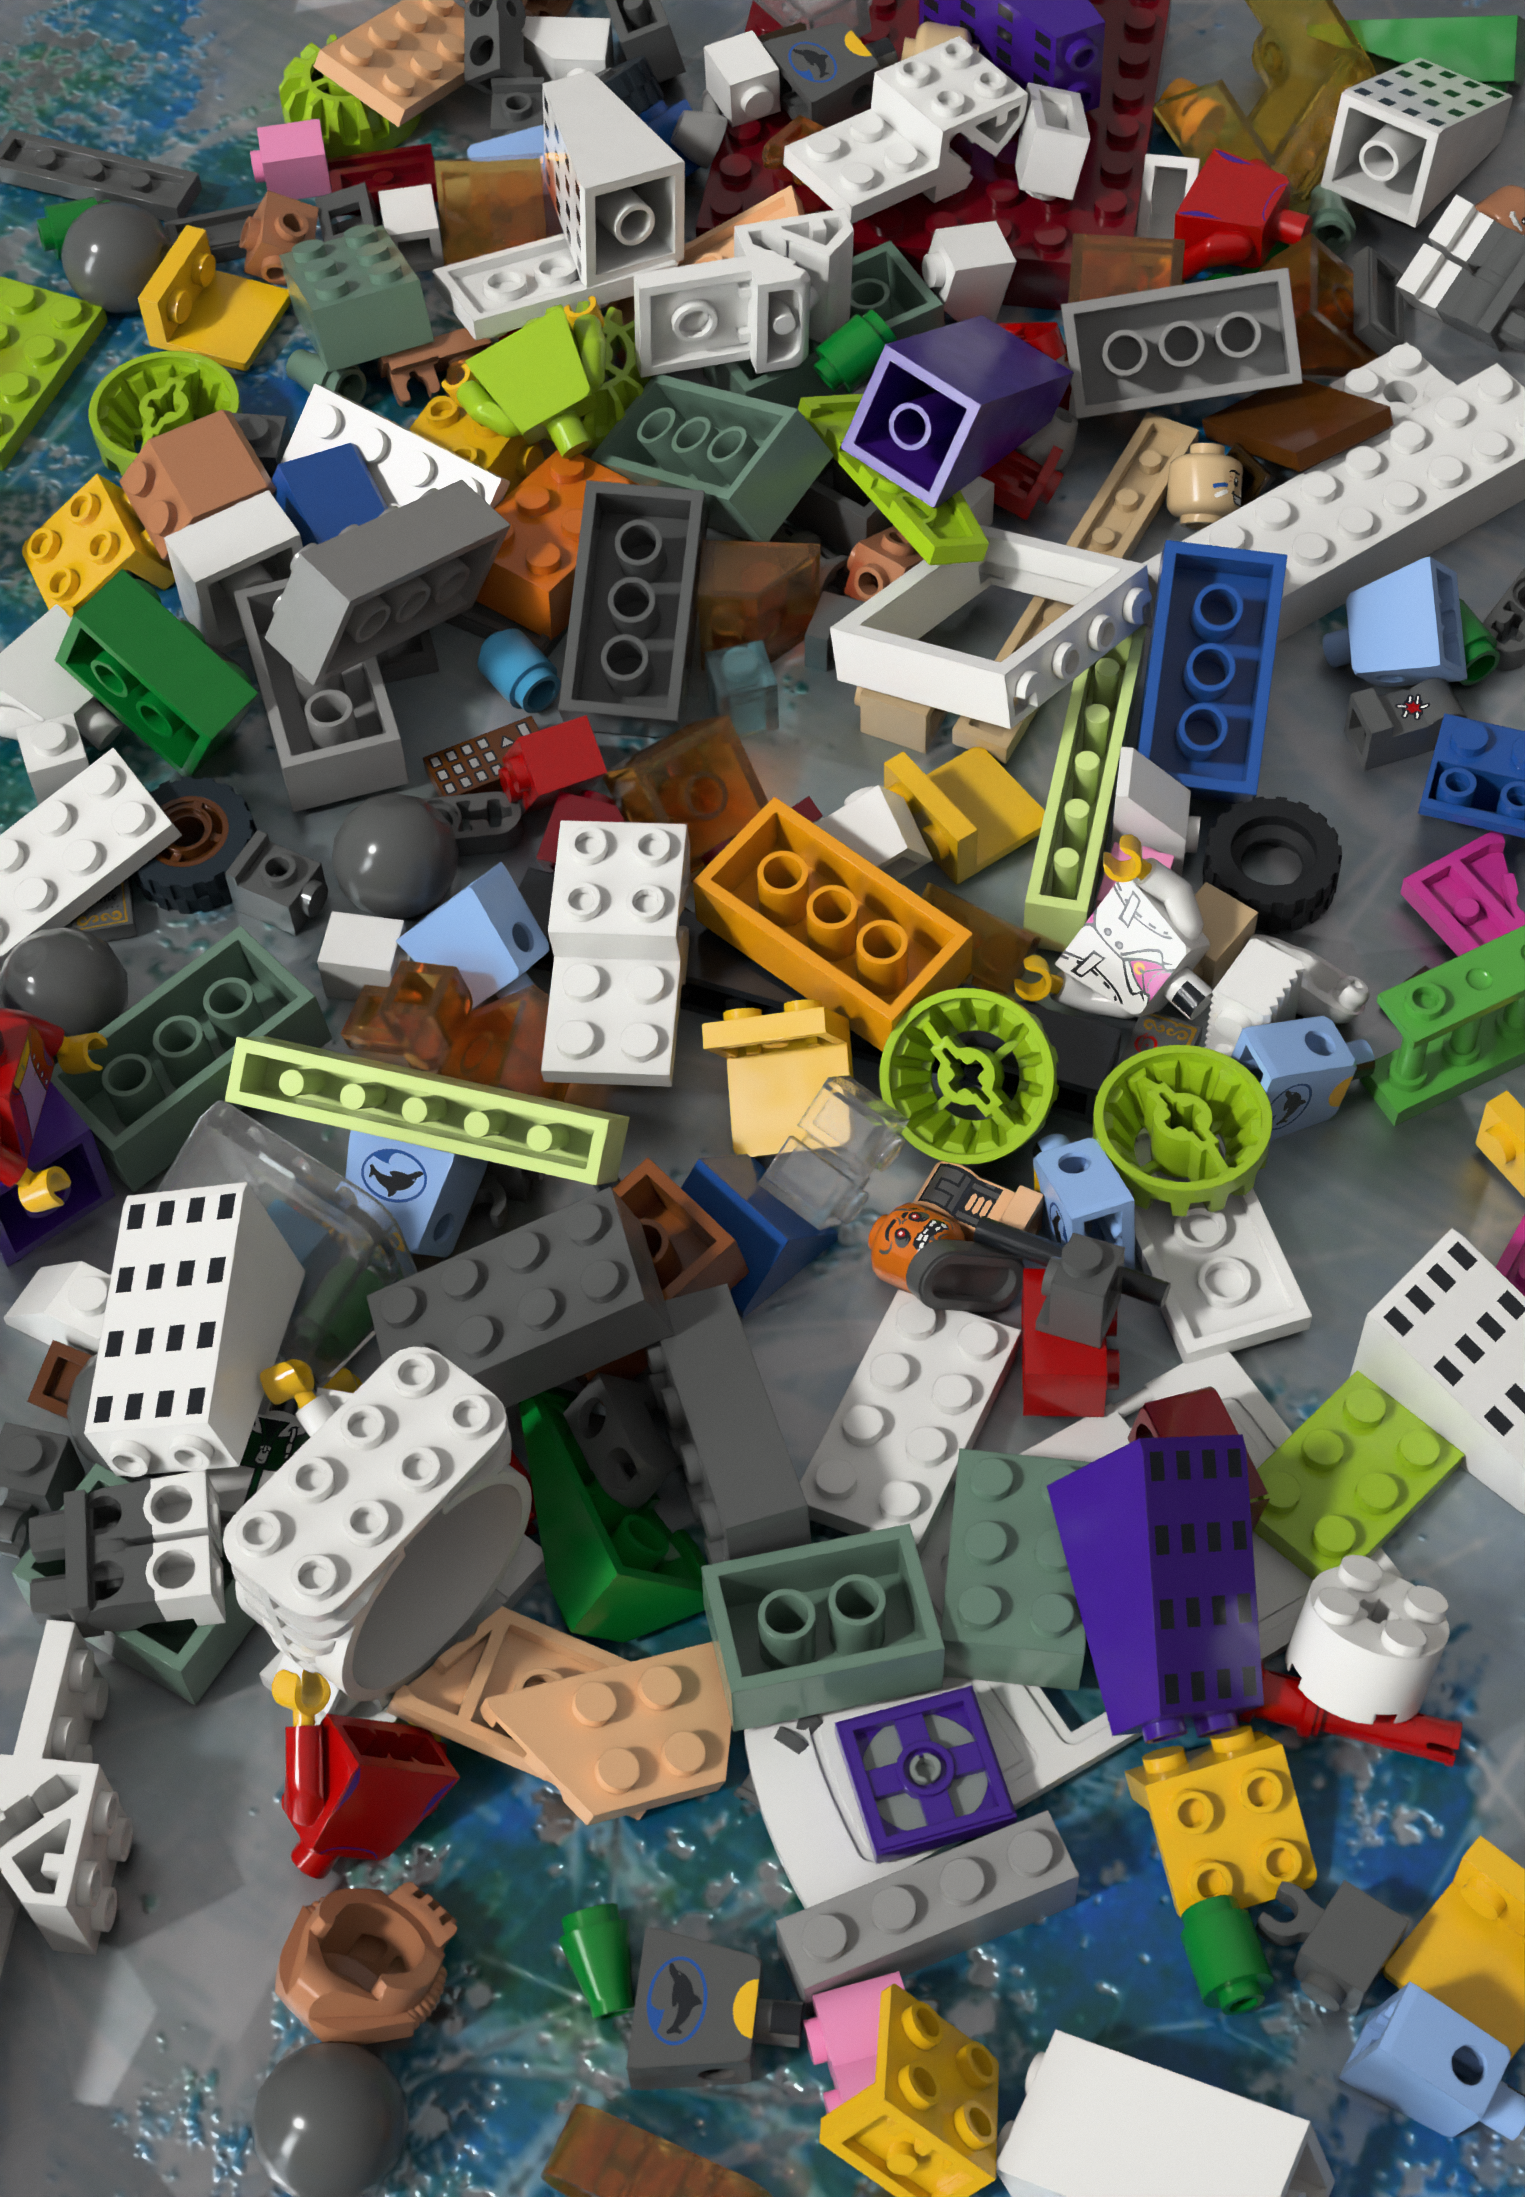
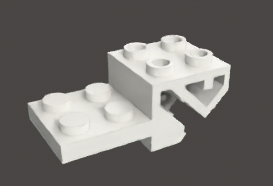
M958 36L875 72L871 109L785 146L783 165L833 210L845 208L851 224L921 192L935 203L966 189L973 179V176L970 174L971 166L949 147L954 136L960 133L972 144L974 142L996 157L1024 122L1028 93L963 38Z
M845 208L734 226V258L634 274L635 360L640 376L647 377L751 359L756 374L798 367L808 356L809 338L822 343L850 319L854 229Z
M561 820L548 925V935L554 954L541 1066L544 1082L672 1087L682 984L686 982L689 950V928L687 926H679V917L682 911H684V906L690 895V839L687 824Z
M47 1620L14 1754H0V1869L26 1912L53 1951L96 1955L101 1931L109 1932L114 1923L117 1908V1891L115 1887L111 1886L117 1861L125 1862L129 1855L133 1836V1823L131 1818H127L119 1802L118 1793L113 1791L100 1764L92 1763L93 1750L92 1746L88 1744L93 1720H101L106 1710L108 1681L102 1677L95 1663L94 1653L88 1649L76 1623Z

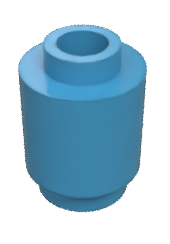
M511 628L495 632L482 644L477 661L478 670L514 708L524 709L527 713H537L547 708L556 699L561 689V681L557 677L556 666L521 630Z

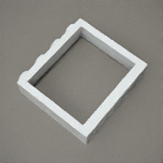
M979 524L989 542L984 561L929 566L925 560H922L830 627L837 680L1012 729L1152 618L1150 605L1152 595L1149 591L1147 565ZM991 584L1075 605L1001 663L918 640ZM1017 697L1018 705L1014 707L1013 698Z

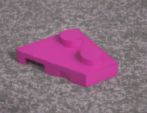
M1490 831L1403 879L1400 894L1457 956L1525 925V913L1517 904L1519 891L1514 873H1508L1503 854L1505 847L1503 833Z

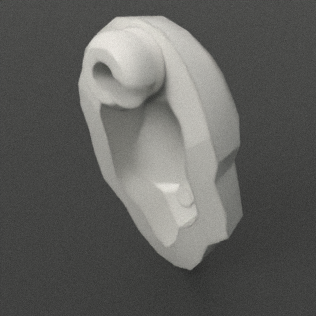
M1253 934L1249 938V940L1257 938L1302 961L1304 973L1296 1011L1300 1016L1305 1018L1325 1016L1331 1019L1334 1024L1351 1022L1365 1011V1003L1368 1001L1370 994L1367 985L1361 979L1349 976L1310 950L1294 946L1278 938L1263 934Z

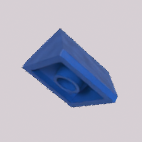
M351 442L278 464L271 480L277 488L273 493V497L300 533L303 547L310 543L318 545L338 536L346 527L352 524L360 526L379 517L388 509L356 444Z
M748 1154L699 1158L681 1187L690 1198L737 1242L750 1273L730 1290L738 1315L743 1319L838 1240V1233Z

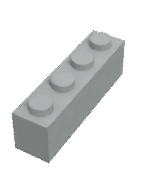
M1047 1810L777 1920L778 1951L799 2001L804 2002V2013L807 2017L814 2014L812 1995L898 1971L901 1977L1075 1906L1079 1874Z

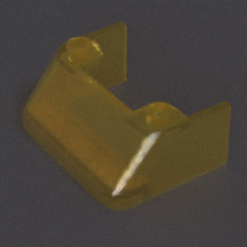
M1245 0L1263 28L1253 45L1252 64L1267 86L1248 117H1246L1222 79L1158 101L1152 109L1184 157L1200 159V171L1213 149L1218 148L1249 161L1255 158L1262 159L1275 172L1287 176L1291 182L1289 207L1308 201L1312 190L1322 181L1341 94L1347 88L1377 75L1371 60L1333 0Z

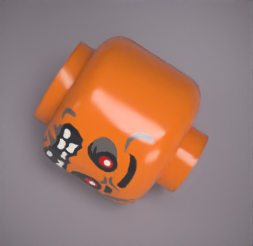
M910 1202L896 1207L889 1215L885 1214L878 1218L870 1231L868 1246L872 1250L871 1263L873 1271L880 1280L911 1293L907 1287L906 1273L916 1253L925 1245L940 1239L965 1241L964 1233L960 1225L948 1217L919 1204Z

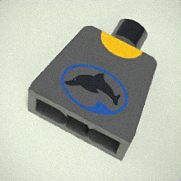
M840 22L762 42L764 48L779 68L780 105L806 137L871 109L874 73L898 63L896 50L887 37L864 45L847 24Z
M646 1927L626 2066L631 2089L654 2090L733 2085L751 2082L757 2044L800 2048L804 2002L762 1998L764 1984L762 1959L755 1955L659 1928Z

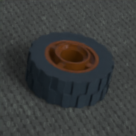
M192 776L181 777V780L174 782L169 780L159 784V788L154 791H148L182 836L132 874L137 888L140 887L143 896L150 902L153 900L158 903L159 908L170 911V909L179 910L181 914H191L192 911L199 910L207 912L214 910L213 907L224 903L226 905L230 903L232 898L225 873L257 831L246 800L241 794L237 795L230 785L225 782L223 784L217 783L214 778L203 777V779H193Z

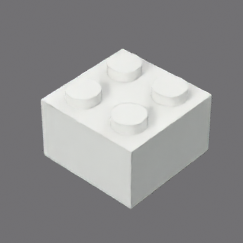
M269 490L164 537L184 615L202 633L207 643L224 654L246 645L233 591L289 578L292 573L290 570L291 561L303 548L300 533Z

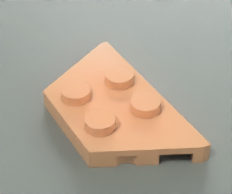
M501 1606L481 1622L473 1634L464 1641L455 1643L440 1655L434 1665L408 1686L404 1684L394 1693L386 1713L540 1778L523 1760L527 1754L524 1749L499 1724L492 1728L483 1719L480 1707L487 1697L631 1661ZM646 1810L627 1816L640 1820Z
M712 1642L487 1697L480 1707L483 1719L492 1728L499 1724L524 1749L527 1754L523 1760L543 1781L550 1782L559 1789L563 1802L586 1826L718 1791L726 1781L732 1723Z

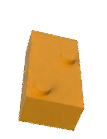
M773 797L693 880L697 921L807 999L820 1000L823 1007L848 1018L850 1029L882 1052L890 1033L909 1009L931 995L956 989L971 972L973 933L776 797Z

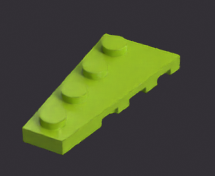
M863 394L800 398L798 410L834 454L833 458L929 566L984 561L989 542L960 490L942 505L933 508L840 448Z

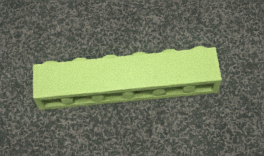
M1142 625L1074 679L1025 899L1022 946L1064 952L1092 915L1115 804L1121 747H1127L1142 674L1147 626Z
M267 1036L236 1038L225 1102L592 1185L617 1181L630 1119L628 1116Z

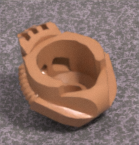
M413 1882L402 1884L389 1896L382 1890L346 1888L334 1890L325 1897H321L318 1901H313L311 1905L302 1906L282 1948L275 1977V1993L286 2007L322 2043H347L360 2046L413 2037L414 2030L425 2022L427 2017L431 2016L432 2011L436 2009L437 2003L440 2002V1996L443 1994L447 1977V1970L442 1964L445 1957L443 1951L457 1931V1920L432 1895H425Z

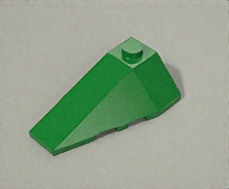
M1519 15L1309 21L1308 32L1319 38L1401 65L1420 57L1507 94L1508 86H1523L1525 20Z
M553 1387L519 1402L547 1582L561 1610V1617L569 1627L570 1632L584 1637H597L625 1643L704 1611L701 1566H705L707 1563L699 1547L685 1529L676 1530L672 1533L653 1508L660 1501L656 1493L642 1507L629 1508L612 1499L603 1490L594 1472H591L563 1415L578 1395L573 1391Z

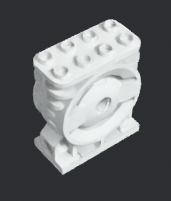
M413 1346L399 1350L389 1357L233 1515L225 1527L223 1545L236 1579L235 1589L238 1604L245 1613L266 1629L272 1638V1642L280 1650L273 1660L259 1673L262 1683L272 1691L274 1677L283 1669L298 1674L300 1679L302 1678L303 1670L322 1675L330 1684L331 1695L325 1708L318 1714H315V1725H320L327 1713L406 1724L407 1721L386 1713L394 1693L404 1684L406 1686L411 1684L432 1667L436 1659L455 1643L462 1642L473 1634L477 1626L501 1606L511 1610L546 1572L542 1547L524 1534L531 1510V1488L528 1480L509 1465L511 1461L512 1440L504 1406L495 1394L440 1353L427 1347Z

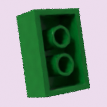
M121 569L73 615L55 657V661L183 777L193 776L235 734L258 694L252 687L247 674L239 666L229 661L224 662L207 646L204 636L194 625L184 620H178L162 605L159 595L148 583L140 579H133L124 569Z

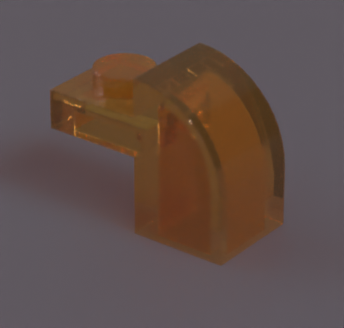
M401 960L389 987L364 984L341 1031V1036L349 1049L404 1056L411 1069L420 1071L436 1070L447 1063L473 1007L472 995L457 967Z

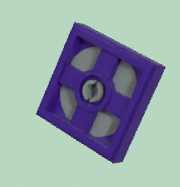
M973 1686L835 1722L836 1739L876 1865L989 1834L1016 1823L1017 1815Z

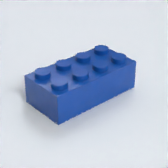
M1172 540L1165 541L1160 559L1136 750L1191 791V799L1237 804L1241 801L1243 803L1250 802L1257 796L1287 563L1286 554Z

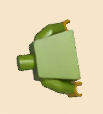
M594 296L588 297L590 306L587 310L580 313H574L570 304L564 306V312L560 306L467 359L466 363L461 365L465 372L461 382L450 385L444 379L441 383L442 387L456 405L464 408L474 421L505 438L522 435L530 445L550 435L563 459L581 453L592 444V440L580 417L591 412L599 405L595 392L605 382L607 342L603 332L604 318Z

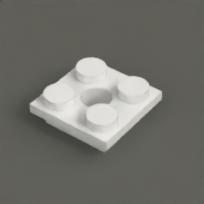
M1407 342L1393 347L1390 352L1360 368L1351 370L1346 376L1329 384L1331 388L1390 406L1393 421L1457 386L1452 380L1444 377L1433 367L1417 348L1409 345Z

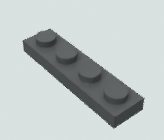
M12 129L9 130L0 144V182L76 200L94 196L97 201L109 199L110 201L117 200L134 204L146 209L157 219L164 221L184 218L202 190L199 173Z

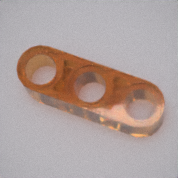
M585 2104L574 2105L540 2175L544 2182L567 2197H772L762 2186L730 2169Z

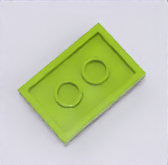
M1357 1370L1256 1469L1268 1494L1251 1499L1250 1503L1269 1498L1270 1500L1252 1531L1309 1578L1314 1580L1320 1573L1334 1567H1339L1345 1556L1361 1555L1370 1558L1460 1467L1465 1454Z

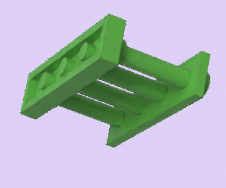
M1525 925L1378 994L1376 1002L1403 1036L1402 1043L1399 1049L1375 1059L1374 1073L1359 1080L1394 1127L1525 1064Z

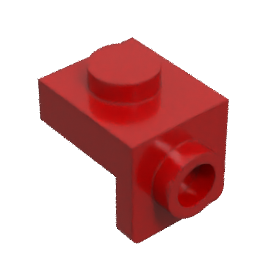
M1053 445L1043 465L1013 450L981 474V477L994 483V504L1025 520L1028 519L1038 500L1048 505L1064 475L1055 470L1064 450Z

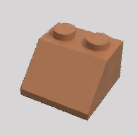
M223 409L149 439L119 481L162 560L170 561L164 537L267 490L273 495L277 489L232 412Z

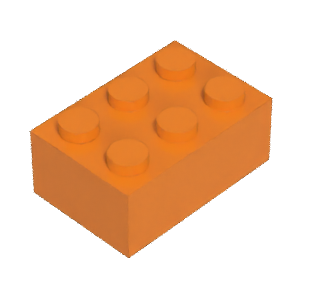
M558 449L493 508L511 526L476 598V601L540 636L542 633L545 634L550 640L559 635L569 625L586 480L639 485L581 454L563 459Z

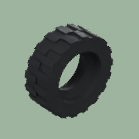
M1263 796L1253 798L1252 801L1246 803L1241 801L1233 805L1232 810L1229 812H1223L1216 819L1215 827H1211L1208 833L1202 875H1204L1203 885L1205 882H1208L1257 911L1255 932L1256 930L1267 931V934H1279L1280 931L1284 930L1293 932L1302 929V925L1308 922L1314 923L1320 918L1321 912L1324 909L1328 910L1333 901L1334 893H1336L1342 859V845H1338L1339 836L1335 828H1331L1327 824L1325 816L1320 812L1312 811L1309 809V805L1300 801L1295 803L1288 801V798L1276 796V799H1265ZM1275 845L1296 853L1301 860L1302 871L1299 877L1292 883L1268 885L1247 877L1242 869L1241 859L1244 853L1251 847Z

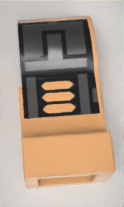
M945 1161L936 1163L912 1202L956 1221L964 1233L965 1241L976 1242L973 1240L977 1223L982 1216L1038 1235L1042 1228L1043 1194L1022 1185L1018 1187L1016 1192H1013L980 1178L961 1164Z

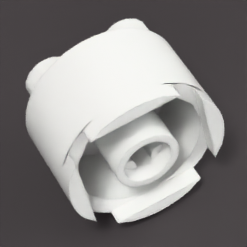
M1361 1555L1345 1556L1339 1567H1334L1320 1573L1310 1586L1285 1654L1288 1672L1294 1665L1302 1677L1298 1686L1302 1693L1313 1703L1338 1717L1356 1723L1373 1724L1377 1714H1397L1394 1724L1405 1722L1414 1717L1420 1710L1448 1641L1449 1625L1445 1617L1449 1606L1448 1602L1435 1589L1426 1586H1415L1398 1576L1382 1571L1381 1567L1370 1558Z

